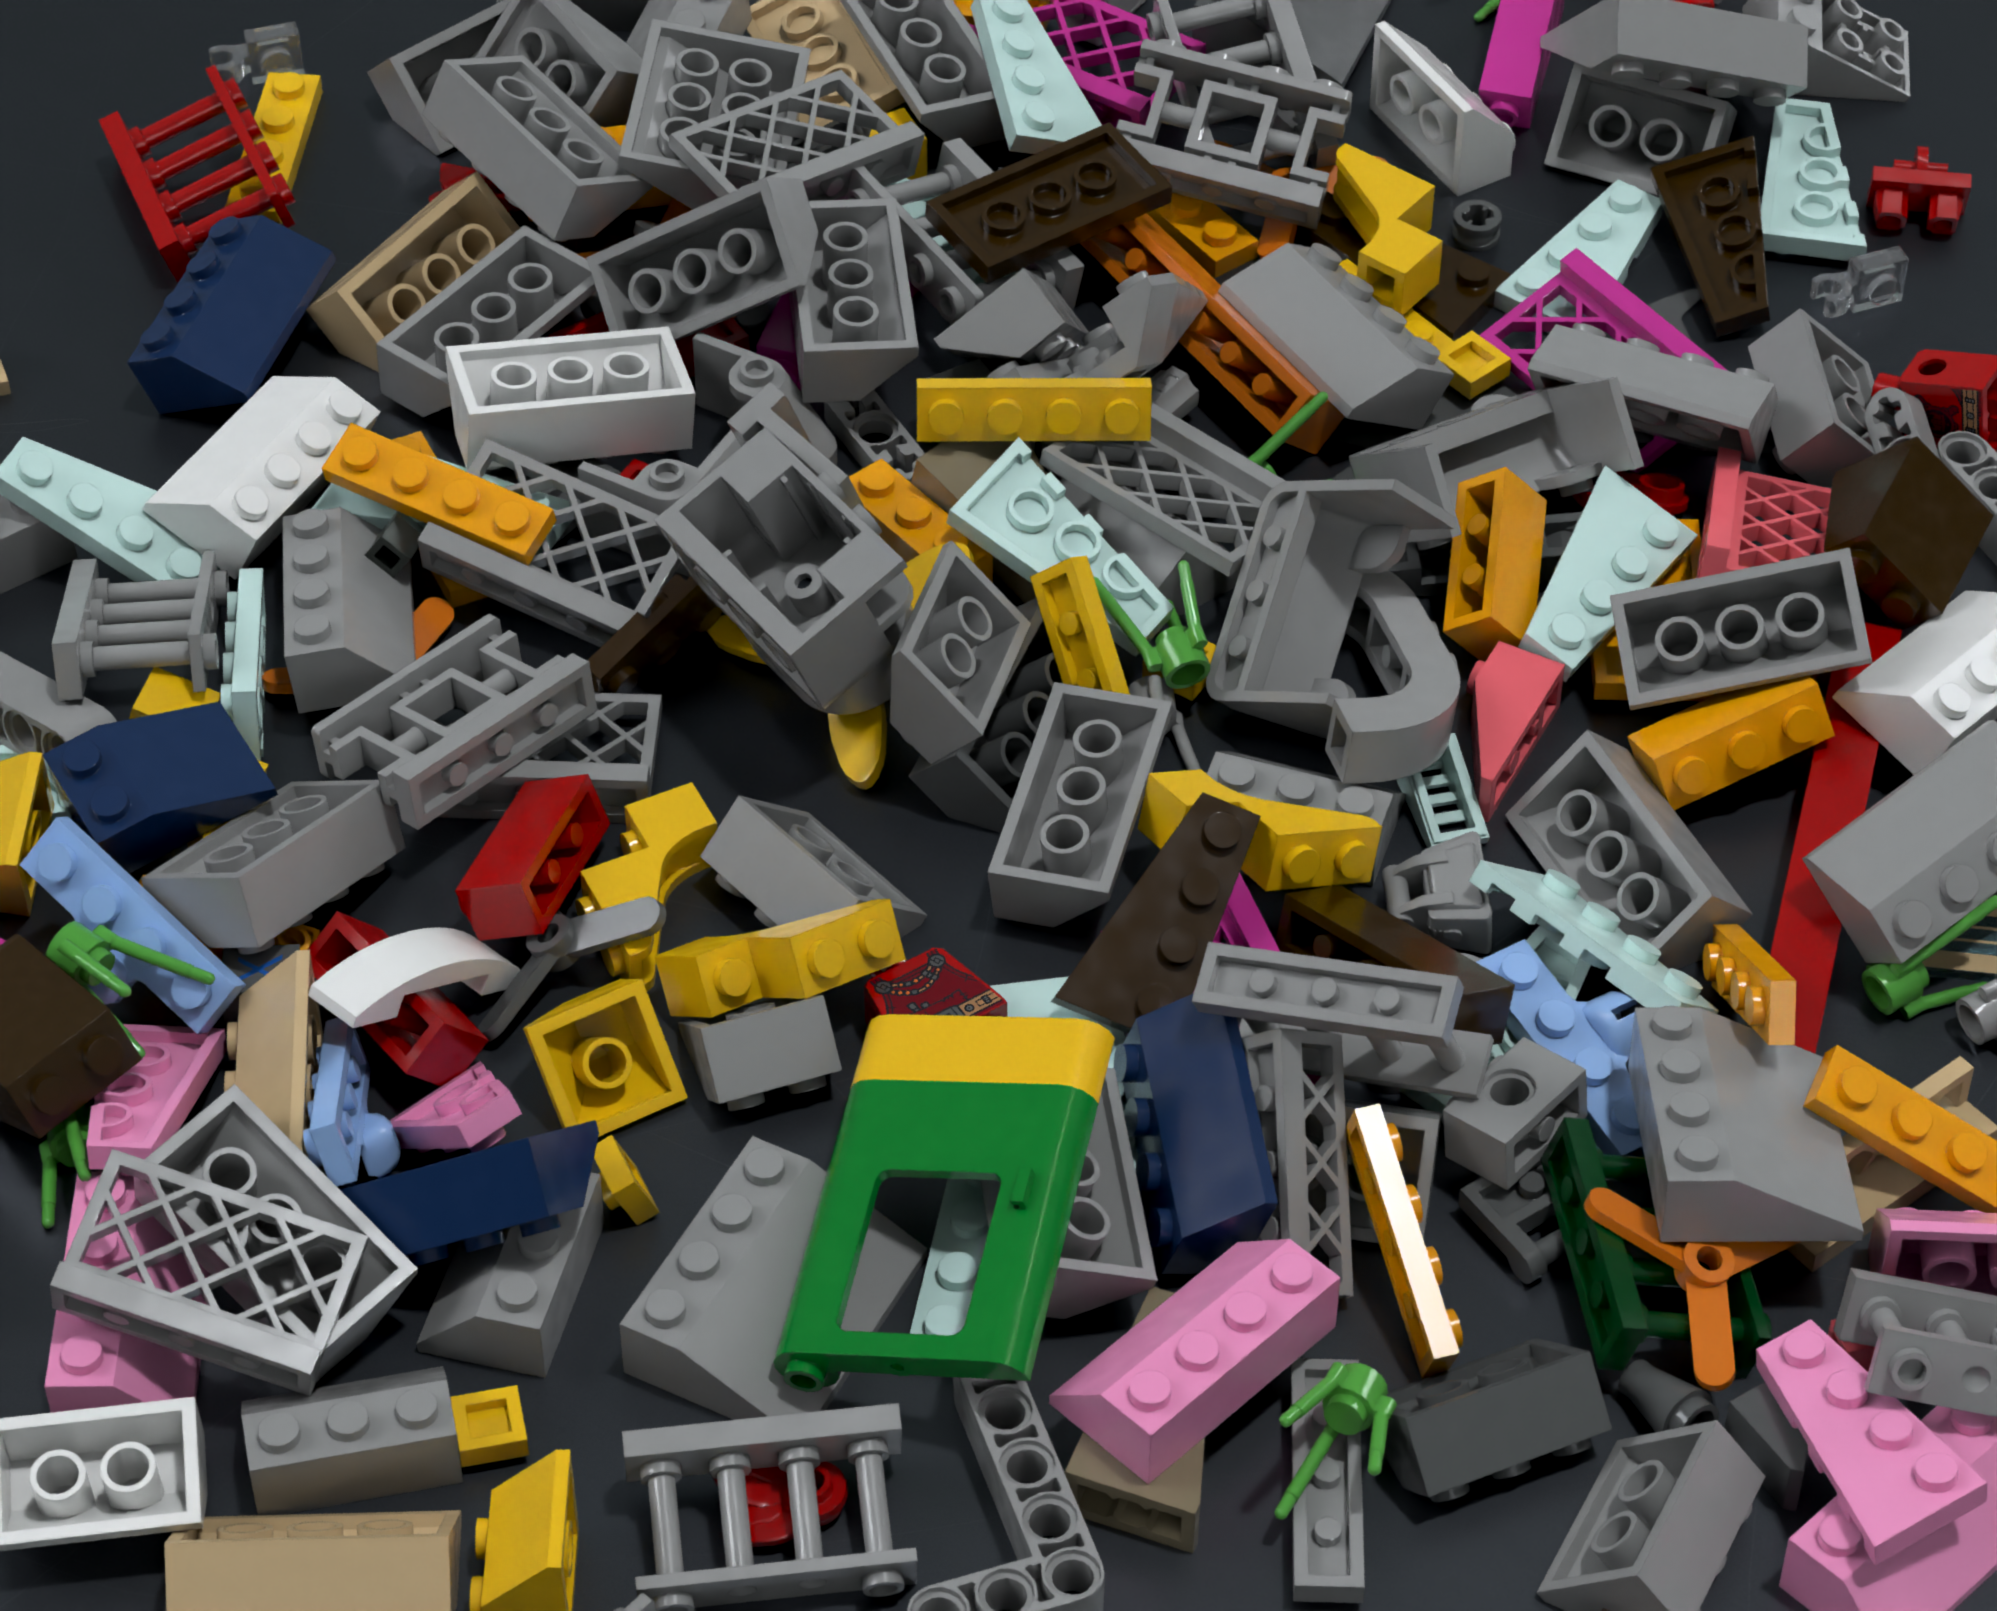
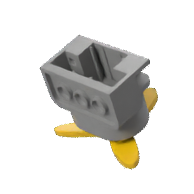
M764 427L654 521L691 577L705 594L726 614L720 616L717 622L707 630L712 640L719 648L730 654L752 662L768 665L805 703L817 710L828 713L831 741L842 770L852 784L857 788L867 790L878 780L885 761L887 720L884 703L891 699L892 654L944 544L933 547L906 563L879 536L882 533L880 526L862 505L857 504L851 510L844 503L847 500L846 494L826 471L816 476ZM954 542L974 563V556L966 544Z

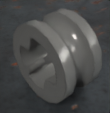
M1468 200L1457 205L1453 212L1452 239L1454 243L1460 248L1472 252H1482L1495 247L1500 240L1501 211L1491 202L1484 200Z

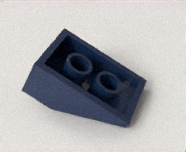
M220 702L98 725L43 754L57 794L75 823L128 873L143 867L278 795L276 788Z

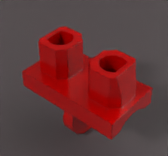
M1917 146L1914 161L1894 159L1893 167L1873 166L1871 183L1867 192L1866 207L1873 208L1875 223L1878 229L1898 230L1904 228L1908 211L1928 212L1927 230L1936 234L1952 235L1956 231L1960 215H1964L1971 191L1972 174L1948 172V164L1928 162L1929 147Z

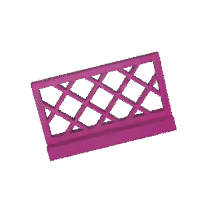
M1050 0V5L1032 8L1040 22L1052 19L1057 20L1060 30L1048 32L1047 34L1054 46L1065 44L1068 56L1061 58L1100 123L1104 125L1110 122L1116 128L1120 119L1145 126L1156 91L1149 98L1127 89L1126 87L1134 86V70L1121 73L1118 61L1140 57L1143 39L1151 40L1146 19L1100 0ZM1084 13L1094 17L1096 22L1068 28L1064 17ZM969 24L978 37L976 26ZM1128 31L1138 35L1140 38L1138 42L1113 47L1109 35ZM1179 33L1182 44L1186 49L1206 54V43ZM1101 37L1104 49L1076 54L1074 42ZM1109 63L1113 75L1098 77L1083 71L1082 68ZM1174 81L1169 100L1176 92Z
M1575 248L1560 260V273L1479 335L1511 358L1510 371L1533 390L1535 388L1528 372L1530 360L1542 344V332H1551L1556 324L1573 328L1575 323L1591 325L1608 333L1615 340L1624 343L1627 342L1628 338L1643 339L1658 346L1660 353L1681 358L1682 353L1698 354L1710 359L1714 363L1715 368L1728 371L1578 248ZM1561 295L1576 307V317H1543V308ZM1512 332H1536L1535 349H1511L1501 340ZM1654 435V439L1640 449L1644 466L1630 471L1639 474L1678 442Z

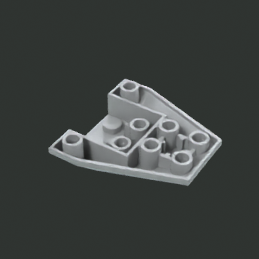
M1146 270L1138 272L1122 281L1116 287L1120 295L1102 306L1111 323L1103 324L1086 334L1081 339L1085 346L1065 359L1019 366L1017 361H1011L991 372L987 378H1140L1164 361L1208 300L1203 291L1174 273L1149 276Z

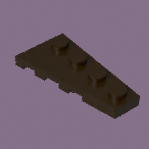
M1754 135L1651 167L1652 183L1716 336L1720 337L1770 321Z
M677 573L661 589V593L657 596L651 607V615L648 618L642 613L637 612L587 660L590 663L594 693L629 694L637 685L642 674L655 664L663 666L676 655L684 640L696 631L703 633L710 629L720 618L723 611L705 594L691 576L685 580Z

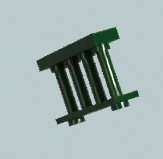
M1564 1117L1540 1159L1598 1369L1623 1371L1639 1344H1642L1646 1338L1691 1341L1689 1314L1648 1311L1646 1306L1641 1304L1636 1285L1681 1288L1675 1279L1673 1267L1657 1259L1632 1258L1631 1253L1625 1249L1622 1237L1595 1222L1584 1209V1201L1592 1189L1597 1187L1608 1189L1606 1181L1650 1184L1645 1157L1603 1154L1601 1149L1596 1147L1588 1119ZM1640 1207L1656 1216L1654 1208ZM1698 1261L1703 1268L1711 1270L1705 1263ZM1750 1267L1730 1276L1727 1281L1735 1359V1379H1746L1756 1364V1349L1772 1339L1771 1322L1768 1315L1763 1312Z

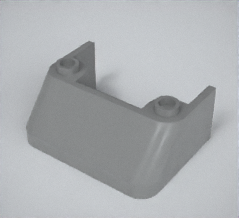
M698 332L693 337L697 406L731 418L763 387L771 382L788 398L812 445L837 466V442L835 437L810 403H802L801 391L778 362ZM730 430L698 468L678 460L662 459L647 465L634 480L583 461L577 468L578 479L657 515H661L741 446L732 430ZM607 511L583 517L591 539L622 530L618 516ZM628 521L630 527L636 526V524ZM658 534L635 540L640 557L647 561L667 555L671 548L667 539ZM627 542L613 546L631 554ZM681 562L675 572L690 577L691 575Z
M1618 376L1542 388L1518 394L1349 456L1355 479H1397L1456 518L1455 509L1458 483L1503 467H1507L1536 492L1559 488L1561 497H1566L1593 488L1592 478L1600 475L1605 465L1614 472L1634 470L1644 466ZM1458 519L1454 529L1411 530L1407 543L1416 542L1418 550H1425L1452 541L1453 537L1462 534Z
M1397 479L1285 481L1276 485L1266 495L1260 506L1210 664L1211 670L1206 679V688L1210 697L1230 709L1327 739L1334 699L1356 698V694L1351 686L1339 679H1331L1363 573H1382L1398 563L1405 552L1411 530L1454 529L1457 518Z

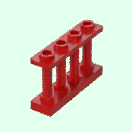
M215 64L205 69L216 90L215 93L141 130L138 125L128 130L118 111L98 120L156 246L177 283L186 272V266L191 260L190 256L198 252L196 246L206 241L210 228L223 218L230 216L237 218L257 216L274 207L285 227L291 228L296 225L287 206L295 203L296 200L282 173L271 176L272 173L280 170L266 141L264 140L258 144L255 143L264 138L250 109L240 113L239 110L247 107L248 104L234 77L224 81ZM226 111L231 124L156 162L153 157L146 161L144 160V158L152 155V148ZM242 143L247 156L170 194L168 189L161 193L159 192V190L168 186L167 180ZM256 175L258 176L263 186L262 189L188 226H185L183 222L175 226V222L183 219L181 213Z

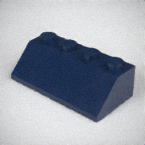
M263 215L244 218L230 216L216 222L210 228L209 236L196 256L187 264L186 272L173 292L165 298L164 306L157 317L141 335L139 345L127 362L158 413L165 414L247 402L257 391L335 264L337 258L334 253L326 247Z
M1193 994L1136 1018L1124 1043L1117 1046L1114 1054V1069L1117 1082L1123 1083L1127 1100L1125 1121L1128 1136L1135 1138L1138 1154L1136 1163L1138 1186L1141 1192L1146 1193L1149 1208L1147 1231L1150 1246L1157 1248L1162 1274L1198 1275L1237 1242L1257 1241L1278 1205L1237 1017L1198 1012L1192 1003Z
M596 1120L344 1188L341 1191L404 1255L409 1256V1260L415 1266L450 1257L447 1245L449 1243L463 1240L466 1252H471L506 1242L502 1229L519 1225L522 1238L562 1227L558 1214L584 1206L599 1130Z

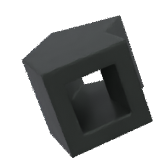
M397 511L378 534L365 556L394 578L418 550L417 540L424 528L408 515Z

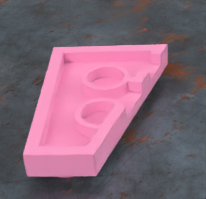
M479 1061L389 1121L393 1125L401 1149H417L418 1153L422 1154L433 1149H443L445 1153H451L460 1148H469L473 1153L484 1150L500 1141L506 1135L503 1126L521 1115L522 1112L511 1092L499 1079L496 1080L489 1069L486 1070L484 1064Z

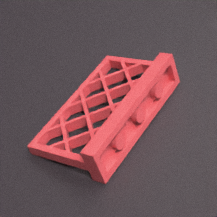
M1724 447L1718 448L1706 499L1697 578L1750 568L1751 566L1780 562L1779 560L1810 556L1811 553H1825L1824 543L1831 488L1739 470L1741 451ZM1790 510L1794 515H1790L1785 511ZM1760 516L1766 521H1759L1755 517ZM1817 528L1823 533H1817L1812 529ZM1786 534H1787L1788 536H1790V537L1793 538V539L1788 540V539H1786L1785 537H1783L1782 535H1786ZM1753 541H1758V542L1761 543L1763 546H1757V545H1755V544L1752 543V542H1753Z

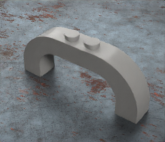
M1389 570L1382 573H1363L1345 634L1352 637L1363 648L1388 695L1370 698L1334 699L1325 751L1342 784L1396 780L1416 774L1435 763L1448 747L1460 691V675L1456 657L1447 650L1439 636L1437 624L1430 620L1410 587Z

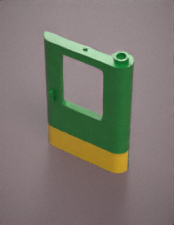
M887 1014L871 1019L866 1031L773 1361L775 1369L783 1376L784 1381L789 1386L804 1392H817L823 1387L836 1384L841 1372L1030 1381L1115 1039L1108 1029L1095 1022L1077 1018ZM890 1177L996 1180L1001 1182L965 1325L955 1335L863 1332L841 1329L877 1193L881 1183Z

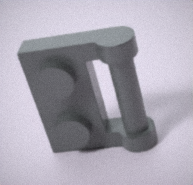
M1541 1159L1508 1190L1484 1177L1460 1189L1458 1206L1507 1257L1513 1273L1523 1283L1529 1284L1547 1273V1266L1567 1255L1560 1228L1536 1242H1533L1526 1234L1556 1216ZM1606 1181L1609 1190L1627 1199L1611 1181Z

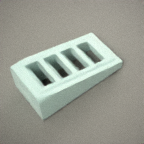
M1451 733L1448 747L1435 763L1416 774L1396 779L1401 792L1406 793L1405 800L1427 848L1472 831L1479 834L1481 844L1488 843L1490 838L1456 734ZM1440 769L1442 772L1441 775L1423 778L1421 772ZM1446 786L1450 790V792L1428 795L1427 793L1428 789ZM1456 804L1458 810L1434 814L1433 807ZM1464 821L1467 829L1440 833L1438 826Z

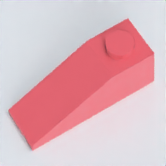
M1498 641L1486 662L1478 660L1475 663L1466 687V692L1473 695L1470 722L1475 794L1485 822H1489L1559 709L1565 664Z

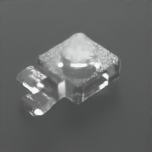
M295 21L244 30V44L218 45L209 49L211 66L215 64L224 81L234 77L236 83H238L246 74L250 73L252 83L255 85L265 83L268 72L305 74L300 35Z
M1900 246L1849 258L1847 271L1834 274L1824 273L1815 276L1812 279L1810 297L1812 300L1825 297L1823 315L1827 318L1839 317L1845 314L1848 309L1852 313L1902 301L1909 258Z

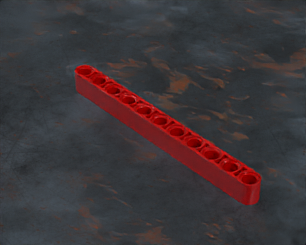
M1865 622L1872 662H1875L1900 642L1903 629ZM1871 664L1831 672L1825 707L1835 736L1815 745L1770 955L1796 980L1795 1046L1816 1054L1842 923L1802 858L1866 811L1879 742L1832 697L1841 687Z

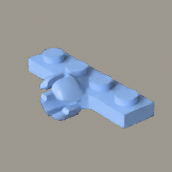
M68 816L56 817L20 863V866L73 916L75 921L80 922L91 931L102 924L122 938L214 974V983L206 985L113 949L110 951L115 955L112 973L130 988L137 981L144 983L195 1033L209 1032L246 986L237 975ZM102 983L96 986L88 984L105 1005L119 1003L124 998Z
M1525 939L1477 961L1476 963L1515 984L1506 1026L1518 1042L1525 1037L1586 1069L1587 1117L1584 1119L1589 1120L1594 1141L1602 1152L1611 1155L1643 1157L1644 1151L1630 1075L1627 1070L1634 1013L1623 1018L1620 1013L1636 1005L1637 1001L1623 991H1609L1588 1002L1574 1000L1566 993Z
M339 1018L328 1020L325 1022L322 1046L316 1047V1059L319 1069L318 1073L312 1074L311 1077L315 1096L314 1100L307 1103L311 1123L310 1128L303 1130V1139L309 1159L317 1167L323 1166L327 1177L336 1186L352 1187L355 1186L354 1181H357L360 1154L368 1175L376 1176L380 1179L398 1166L401 1146L391 1121L381 1114L368 1112L367 1097L371 1068L356 1028L350 1027Z

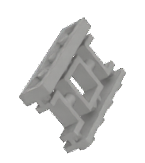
M1143 39L1140 48V58L1134 69V86L1154 90L1156 93L1145 126L1119 119L1116 129L1172 185V193L1316 230L1322 212L1324 196H1326L1330 173L1307 168L1306 165L1316 132L1343 139L1346 123H1348L1351 114L1353 93L1343 89L1341 85L1331 80L1316 79L1310 81L1291 76L1289 72L1280 67L1263 66L1259 68L1239 63L1231 55L1221 52H1213L1208 55L1188 50L1181 43L1170 39H1160L1158 41ZM1173 80L1202 87L1196 109L1168 102L1173 87ZM1212 106L1261 118L1250 153L1201 140ZM1278 107L1307 114L1301 135L1273 129ZM1161 123L1189 129L1184 152L1155 145ZM1266 149L1294 156L1289 179L1260 172Z
M487 614L312 727L311 733L320 773L329 779L338 777L344 780L365 765L378 771L383 802L391 807L398 803L401 821L419 830L596 712L597 705L590 663L572 653L566 658L556 655L535 669L522 662L517 634L510 630L502 634L500 620L491 614ZM456 706L468 712V714L448 727H444L434 721Z

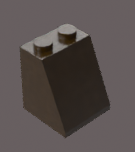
M1916 436L1836 472L1832 481L1824 552L1850 548L1857 585L1900 629H1905L1943 614L1994 515Z
M14 934L0 945V1121L40 1139L135 1066L142 1058L111 1010L21 935Z

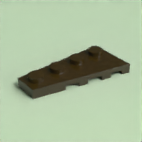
M1327 192L1326 196H1324L1317 229L1297 225L1296 237L1310 247L1313 243L1322 244L1336 252L1342 261L1348 258L1358 266L1359 251L1367 244L1333 198V194ZM1443 244L1439 284L1417 302L1412 309L1455 341L1470 332L1494 307L1495 290L1511 274Z
M1202 792L1051 1002L1128 1034L1136 1018L1193 994L1208 942H1213L1261 816Z

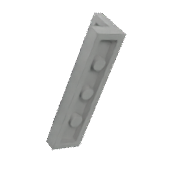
M1277 1028L1242 1037L1278 1200L1277 1207L1257 1241L1291 1239L1309 1254H1311V1251L1318 1243L1329 1256V1269L1341 1277L1339 1299L1353 1297L1342 1034ZM1302 1048L1320 1049L1321 1077L1315 1085L1303 1071ZM1311 1112L1314 1113L1323 1125L1324 1142L1318 1150L1315 1149L1306 1137L1305 1119ZM1314 1177L1326 1191L1327 1207L1320 1216L1308 1200V1185Z

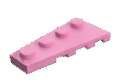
M123 1024L143 1047L145 1057L94 1097L95 1102L91 1106L86 1144L89 1169L103 1170L112 1149L145 1159L179 1131L227 1052L225 1028H211L207 1033L197 1034L190 1027ZM120 1172L121 1176H130Z
M1811 1319L1756 1349L1757 1370L1792 1428H1798L1808 1444V1455L1818 1472H1825L1837 1492L1839 1507L1848 1522H1855L1864 1537V1548L1874 1565L1881 1563L1987 1502V1482L1897 1398L1868 1393L1864 1388L1868 1372Z

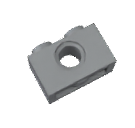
M1523 1037L1504 1055H1499L1490 1062L1486 1069L1479 1100L1452 1096L1446 1104L1442 1115L1445 1157L1508 1190L1540 1160L1564 1117L1582 1119L1587 1117L1586 1069Z

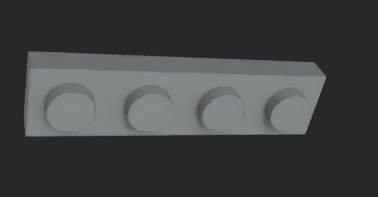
M1298 1358L1291 1364L1290 1406L1325 1378L1334 1362H1341L1346 1365L1359 1363V1360ZM1322 1401L1291 1425V1481L1327 1424L1324 1418ZM1361 1431L1354 1435L1338 1434L1299 1500L1292 1508L1293 1601L1363 1603L1365 1578Z

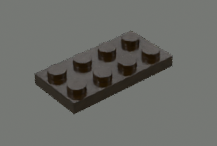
M1108 122L926 201L925 218L988 284L1171 203L1172 185Z

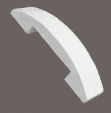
M423 928L388 937L356 952L316 980L311 985L308 996L350 1027L356 1028L396 1018L404 995L462 981L483 996L506 990L521 970L466 932L452 928Z

